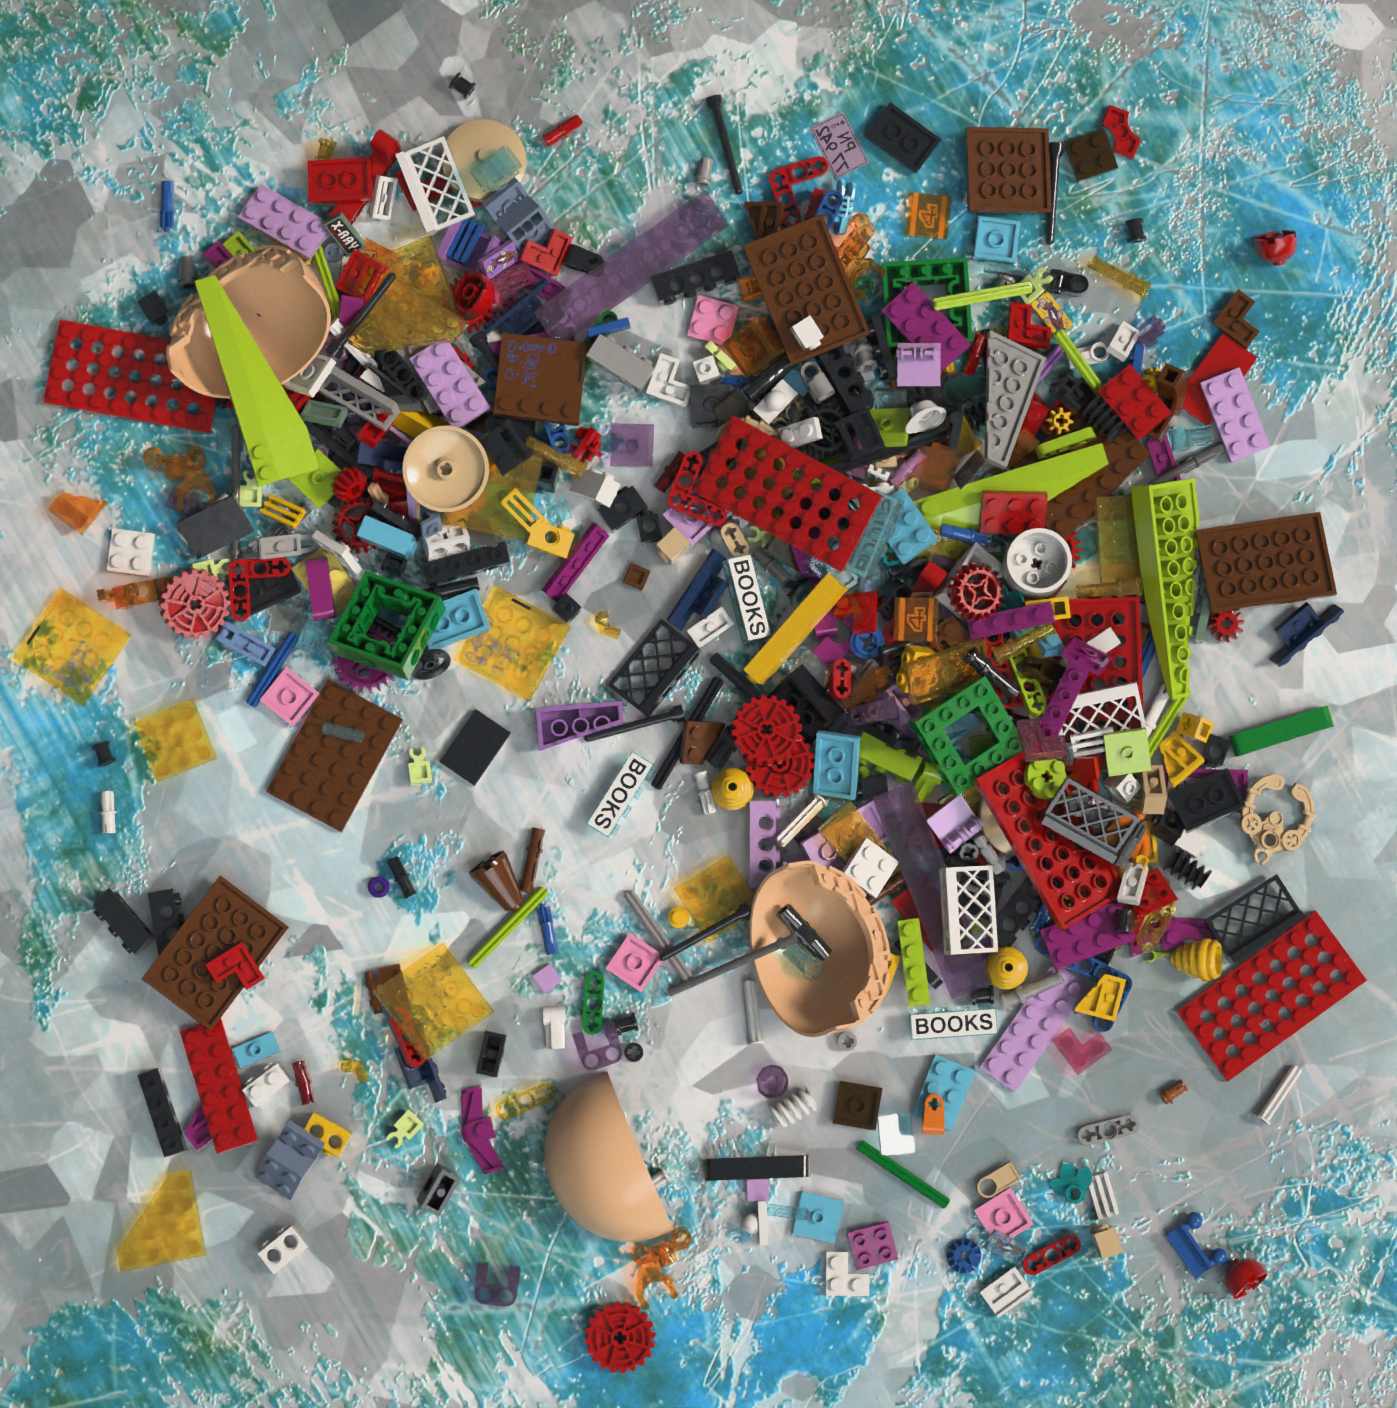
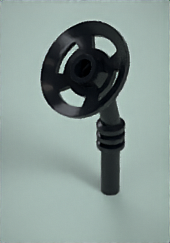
M376 616L373 621L377 626L382 627L386 631L388 630L395 638H397L398 633L401 634L402 632L401 627L397 628L379 616ZM425 648L411 675L420 680L435 678L447 670L451 658L445 650H427ZM439 658H444L442 664L438 667L436 664L439 662Z

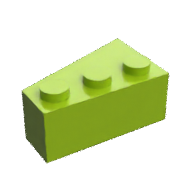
M863 732L860 738L859 763L864 766L867 763L875 766L874 771L882 775H886V773L893 775V780L902 785H905L906 782L911 783L923 758L918 755L916 757L906 752V750L893 748Z

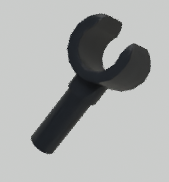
M803 577L797 581L789 580L782 589L785 587L790 588L791 591L786 595L790 597L801 584L810 580V578Z

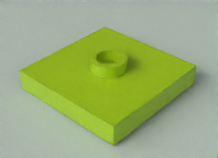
M910 408L869 409L886 447L907 446L908 433L905 431V427L911 419Z
M317 449L315 456L319 469L291 477L289 481L314 505L321 509L334 495L331 484L334 482L333 478L339 474L338 471H342Z
M1146 727L1103 733L1109 777L1152 770Z

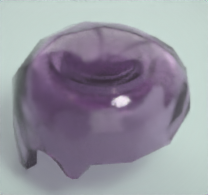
M778 1065L764 1067L756 1078L758 1092L766 1098H777L783 1095L789 1086L786 1070Z

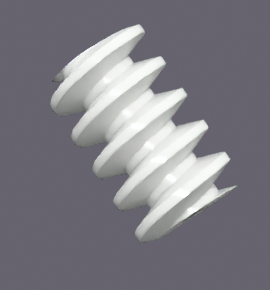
M807 1087L806 1093L802 1089L798 1090V1097L791 1093V1101L784 1097V1105L778 1101L775 1102L776 1109L768 1106L778 1126L780 1124L786 1128V1120L792 1124L795 1123L794 1116L799 1120L802 1119V1111L808 1116L810 1114L809 1107L817 1111V1105Z

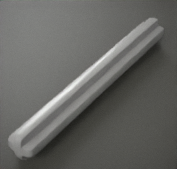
M634 890L625 893L624 898L662 952L673 947ZM679 954L668 959L683 981L692 978L691 971Z

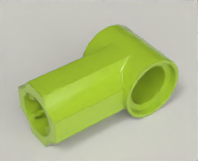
M923 760L920 763L917 777L907 792L908 797L919 804L924 803L933 787L939 785L942 781L931 762Z

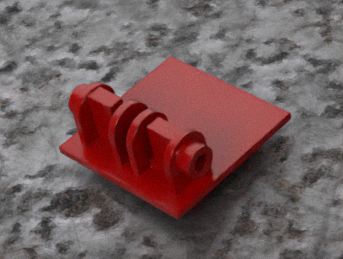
M1155 868L1147 874L1140 904H1131V906L1135 910V917L1137 919H1144L1145 916L1156 913V910L1160 911L1163 907L1169 904L1172 905L1178 898L1159 869Z

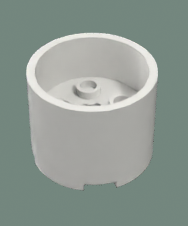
M1044 528L1027 530L1015 538L1005 553L1002 566L1004 579L1013 591L1021 592L1024 597L1034 599L1047 597L1053 594L1067 579L1072 566L1071 551L1066 541L1054 531ZM1033 560L1035 563L1040 562L1039 570L1036 567H1031Z

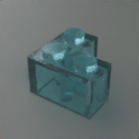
M507 145L498 149L472 169L470 173L484 192L492 191L494 193L504 189L508 185L507 181L519 174L518 169L522 165Z

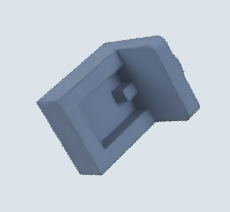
M420 504L421 518L423 520L420 523L421 535L424 539H427L442 531L441 516L438 511L428 509Z

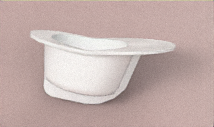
M923 400L913 404L910 407L911 419L907 423L905 431L908 434L935 429L945 420L946 410L938 407L930 400Z

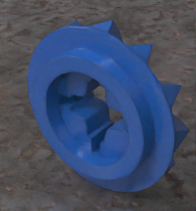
M877 627L876 632L855 635L853 632L850 639L852 651L862 659L877 657L879 655L878 647L885 644L884 636ZM872 634L870 641L875 647L867 646L862 650L864 643L859 637L866 639Z
M966 1238L954 1241L947 1250L948 1264L959 1273L974 1271L981 1262L979 1246L974 1241ZM958 1248L964 1252L972 1250L968 1255L970 1264L965 1260L956 1262L961 1256Z

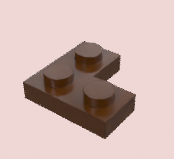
M1238 289L1212 323L1245 349L1248 348L1260 332L1243 319L1255 301Z

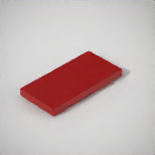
M1223 333L1187 382V391L1182 409L1208 427L1213 419L1199 383L1239 367L1244 377L1258 357Z

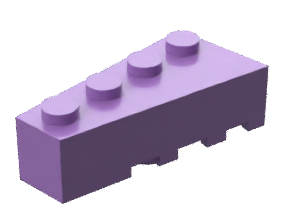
M622 700L536 707L539 750L541 751L623 723Z

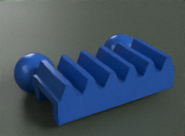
M1197 1212L1189 1213L1186 1217V1222L1165 1235L1194 1279L1198 1278L1208 1269H1211L1214 1265H1223L1228 1260V1254L1222 1248L1214 1249L1211 1253V1258L1208 1259L1188 1231L1189 1229H1198L1203 1224V1218Z

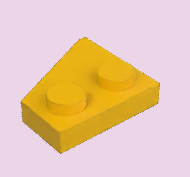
M1175 731L1159 744L1173 788L1204 763V758Z
M1104 974L1075 1007L1074 1011L1115 1022L1126 979Z

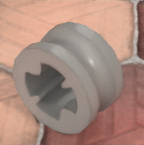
M843 1032L839 1035L837 1043L842 1050L851 1051L856 1047L857 1039L853 1033ZM848 1035L849 1038H853V1044L850 1043L852 1046L846 1047L845 1044H841V1039L844 1040L843 1036Z

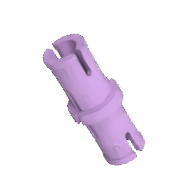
M917 448L907 460L901 462V466L889 477L891 482L899 487L907 477L916 472L915 469L928 458V455L921 448Z

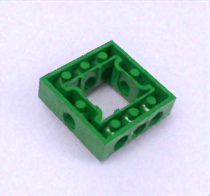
M967 257L882 262L881 265L884 308L905 290L904 287H908L912 282L917 286L946 284L947 296L970 292ZM971 305L948 308V320L972 346ZM884 315L885 335L890 351H897L898 343H909V341Z
M365 571L327 643L334 655L409 680L446 607L438 595ZM380 607L407 616V622L401 634L398 633V639L393 649H391L388 642L383 640L380 642L366 635Z
M974 675L907 720L947 790L955 795H959L975 784L973 780L1028 749L985 675ZM975 708L976 715L981 717L986 726V732L990 733L996 744L986 743L981 746L982 749L970 757L966 756L961 760L944 728Z

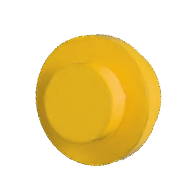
M675 907L670 910L668 921L675 928H683L689 922V913L683 907Z

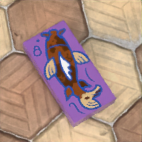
M506 241L478 260L483 275L491 279L518 261L514 241Z

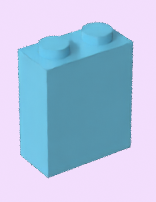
M366 515L357 533L360 540L405 559H408L410 555L413 556L418 546L412 534Z

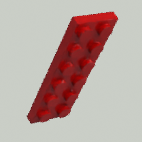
M220 1018L211 1031L201 1024L181 1030L180 1035L216 1153L219 1155L258 1142V1135L245 1093L242 1091L243 1086L222 1018Z

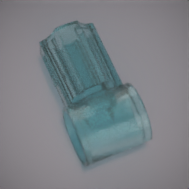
M1210 425L1188 429L1187 427H1179L1168 430L1172 452L1191 449L1190 447L1213 443Z
M798 942L787 946L782 955L802 972L805 979L810 981L818 979L823 967L821 960L813 957ZM815 965L818 971L811 973L807 970V966Z

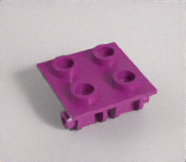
M883 1221L875 1225L871 1224L868 1227L863 1226V1228L852 1229L847 1232L856 1270L898 1260L889 1221Z

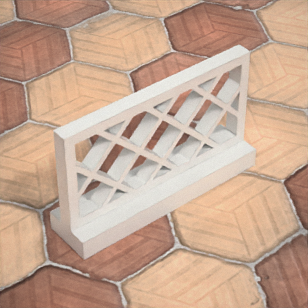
M444 136L407 152L402 151L395 154L426 233L429 236L436 234L437 231L476 216ZM442 143L444 147L442 157L439 158L432 155L433 147ZM416 153L426 155L422 166L414 164L411 156ZM429 157L440 161L435 172L425 168ZM443 163L452 167L449 178L438 174ZM423 170L434 175L429 186L421 183L420 177ZM437 176L447 180L443 192L433 188ZM451 182L460 187L457 197L446 193ZM431 190L442 194L437 205L430 203L428 200ZM445 196L455 200L451 211L440 207ZM458 202L466 204L469 210L464 215L454 213ZM441 210L448 213L447 221L438 225L436 221L438 211Z
M1137 681L1079 693L1070 711L1075 716L1069 725L1064 723V726L1067 728L1064 732L1061 729L1059 737L1064 750L1072 749V744L1066 745L1064 736L1069 729L1076 734L1080 733L1070 727L1078 716L1088 723L1082 733L1086 732L1089 725L1099 730L1102 728L1092 723L1098 712L1109 718L1103 729L1112 720L1122 727L1120 731H1123L1124 728L1129 730L1130 728L1126 725L1132 716L1141 721L1142 728L1146 727ZM1135 696L1137 705L1131 712L1122 706L1125 698ZM1117 699H1122V700L1120 701V703H1117L1116 701H1114V700H1117ZM1108 701L1117 705L1111 716L1100 710L1103 704ZM1101 703L1098 708L1093 705ZM1084 706H1090L1096 710L1090 721L1079 714ZM1079 708L1077 712H1075L1072 709ZM1119 708L1130 714L1124 725L1113 718ZM1137 708H1138L1139 716L1135 714V711L1137 710Z
M993 865L939 868L944 955L998 952ZM980 870H987V880L982 885L975 876ZM963 871L969 877L963 885L957 882L956 872ZM971 880L980 887L974 896L965 889ZM982 891L989 898L985 906L976 899ZM961 892H964L970 898L964 907L958 903V896ZM973 902L981 908L975 918L967 911ZM984 912L990 917V923L986 928L977 921ZM963 913L972 920L965 929L959 924V918ZM974 923L982 930L976 939L968 933ZM985 934L991 938L992 948H984L979 943ZM966 935L973 943L968 949L961 950L960 940Z

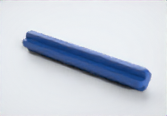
M291 631L288 633L247 698V704L254 708L257 707L261 697L265 694L298 642L299 636Z

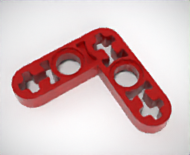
M817 156L776 169L769 176V184L775 202H780L779 197L782 194H788L791 197V202L785 205L784 210L794 206L795 209H791L793 217L798 218L795 220V224L801 222V214L791 186L824 176L829 167L824 157ZM816 162L825 165L822 167L821 172L818 169L811 170L812 175H808L807 164H809V168L815 167ZM802 168L805 171L804 177L800 179L795 178L793 170ZM779 174L780 177H784L782 180L783 188L787 186L788 189H782L776 193V190H779L778 182H773L775 175ZM785 211L782 223L784 227L788 228L795 224H791V222H786V220L788 219V212Z
M690 451L685 454L668 495V506L673 511L711 526L719 527L726 521V511L718 505L690 495L703 461L702 456L698 452ZM695 456L696 461L699 462L698 465L694 464L691 472L683 471V468L687 470L689 467L687 459ZM686 475L690 477L691 483L689 486L683 487L679 484L681 476ZM678 495L681 497L680 500L685 503L687 499H690L687 511L683 510L685 505L681 503L674 506V501L671 498H676ZM700 503L703 506L702 513H692V504ZM707 507H710V513L716 514L719 511L723 519H718L715 522L713 521V516L708 514L707 519L703 516L706 513Z
M286 558L239 559L231 562L228 571L230 607L234 620L245 622L251 616L249 579L287 576L291 571V564ZM281 561H283L284 565H287L283 573H280L279 569H272L273 574H269L270 566L268 562H272V566H278ZM259 562L264 563L266 571L263 574H256L254 572L255 564ZM237 564L244 568V571H241V579L245 578L246 582L237 581L233 583V579H237V573L233 572V568H236ZM237 585L245 587L246 593L244 596L237 597L234 595V588ZM247 599V603H242V608L247 610V614H243V618H239V615L235 614V611L239 610V604H234V600L243 601Z

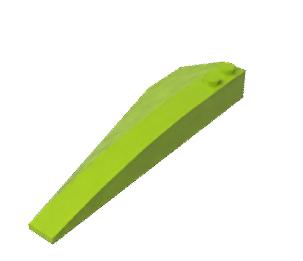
M216 275L194 281L257 487L318 470L319 465L306 425Z
M1103 443L966 484L962 489L956 487L913 501L939 539V541L915 558L925 555L928 561L938 564L964 554L972 544L940 536V528L945 523L979 531L983 490L1047 492V501H1050L1058 494L1109 464ZM988 533V537L993 536L996 533Z
M1195 478L1131 487L1144 595L1152 635L1170 700L1188 697L1190 668L1187 667V661L1191 657V648H1188L1189 636H1192L1193 627L1190 626V616L1194 614L1196 581L1193 579V572L1197 567V560H1194L1195 548H1198L1195 531L1196 528H1199L1200 521Z

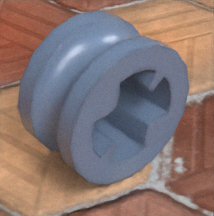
M330 243L325 247L324 255L329 262L339 263L344 257V251L339 244ZM332 248L335 250L339 249L340 253H337L339 255L337 258L329 257Z

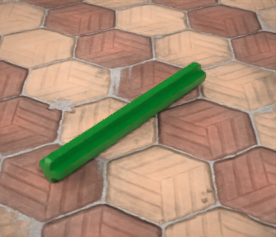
M862 1140L857 1146L859 1152L941 1208L945 1209L950 1203L949 1198L867 1142Z

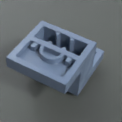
M515 177L482 203L500 231L509 240L514 241L519 253L523 248L525 240H530L543 246L546 244L552 228L555 229L541 207L527 194Z
M288 1120L280 1136L266 1153L254 1177L277 1191L281 1196L291 1200L300 1183L315 1164L325 1143L291 1120Z

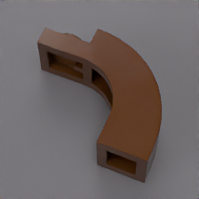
M1167 363L1160 372L1156 382L1158 385V397L1172 414L1145 436L1159 443L1162 442L1169 428L1173 429L1187 391L1185 370Z

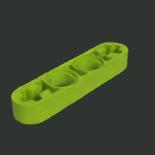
M1010 638L1005 643V649L1012 675L1017 687L1020 688V695L1028 714L1033 717H1040L1047 709V701L1039 681L1024 677L1016 669V664L1023 663V659L1028 656L1024 644L1016 645L1013 638ZM1011 644H1013L1014 647L1018 646L1016 654L1013 649H1009ZM1031 682L1035 690L1028 692L1024 689L1023 684ZM1034 700L1037 705H1041L1039 711L1037 708H1032Z

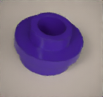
M381 876L372 878L368 884L369 893L376 898L386 896L390 889L389 882ZM377 883L383 885L381 891H376L375 885Z

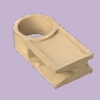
M1008 1162L992 1173L982 1177L977 1183V1191L981 1196L991 1198L1020 1181L1021 1178L1012 1163ZM984 1179H991L995 1182L996 1189L992 1195H985L980 1191V1183Z

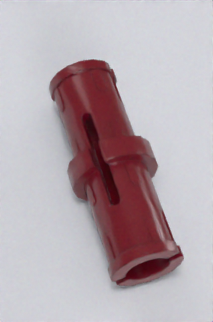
M678 451L671 463L663 468L665 471L654 484L658 490L663 493L666 492V489L676 478L685 454Z
M305 1060L291 1063L296 1078L295 1086L298 1087L302 1105L316 1102L311 1087L312 1079L308 1076Z

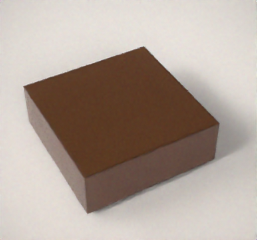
M631 563L623 583L643 591L651 571Z

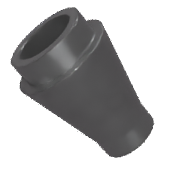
M182 256L179 258L178 283L182 289L195 288L194 281L199 279L192 257Z

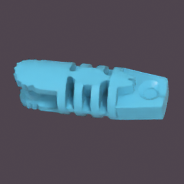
M841 179L837 181L836 191L842 194L843 203L833 221L834 234L846 235L848 225H851L852 220L851 215L853 213L856 183H849L846 196H844L846 183ZM835 197V200H836V201H835V203H834V206L837 205V199H836V197Z

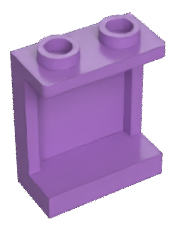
M462 221L449 226L435 256L441 262L465 273L471 274L473 273L471 271H476L482 274L478 260L502 245L503 242L496 236L492 237L482 232L465 265L446 256ZM476 229L473 230V232H472V234H471V236H470V238H469V241H468L467 245L465 246V248H464V250H463V252H462L460 258L463 257V255H464V253H465V251H466V249H467V247H468V245H469V243H470V241H471V239H472V237H473V235H474Z

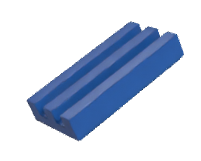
M469 219L463 220L446 256L466 265L485 227ZM474 228H477L476 231H475V233H474V235H473V237H472V239H471V241H470V243H469V245H468V247H467V249H466V251H465V253H464V255H463V257L460 258V256H461V254H462V252H463L465 246L467 245V243H468V241H469V238H470V236H471V234H472Z
M626 317L587 329L589 340L598 338L599 334L605 336V334L609 335L630 329L631 326L629 318Z

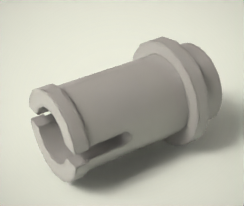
M700 158L698 175L695 176L697 184L708 186L709 182L712 181L710 176L714 162L713 159Z

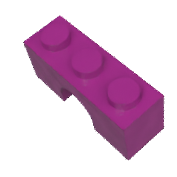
M853 617L842 620V624L849 631L847 641L835 643L827 636L812 651V654L826 668L830 669V665L834 661L844 658L848 652L851 655L854 653L850 645L853 633Z

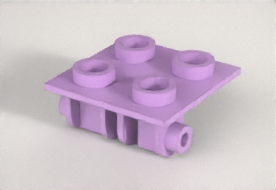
M898 343L897 386H940L941 343Z
M960 794L926 820L950 854L980 831L981 825H983V822L979 817L975 816Z

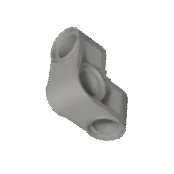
M806 362L802 366L801 378L816 404L835 394V390L816 363ZM808 369L816 371L814 377H807L804 373Z

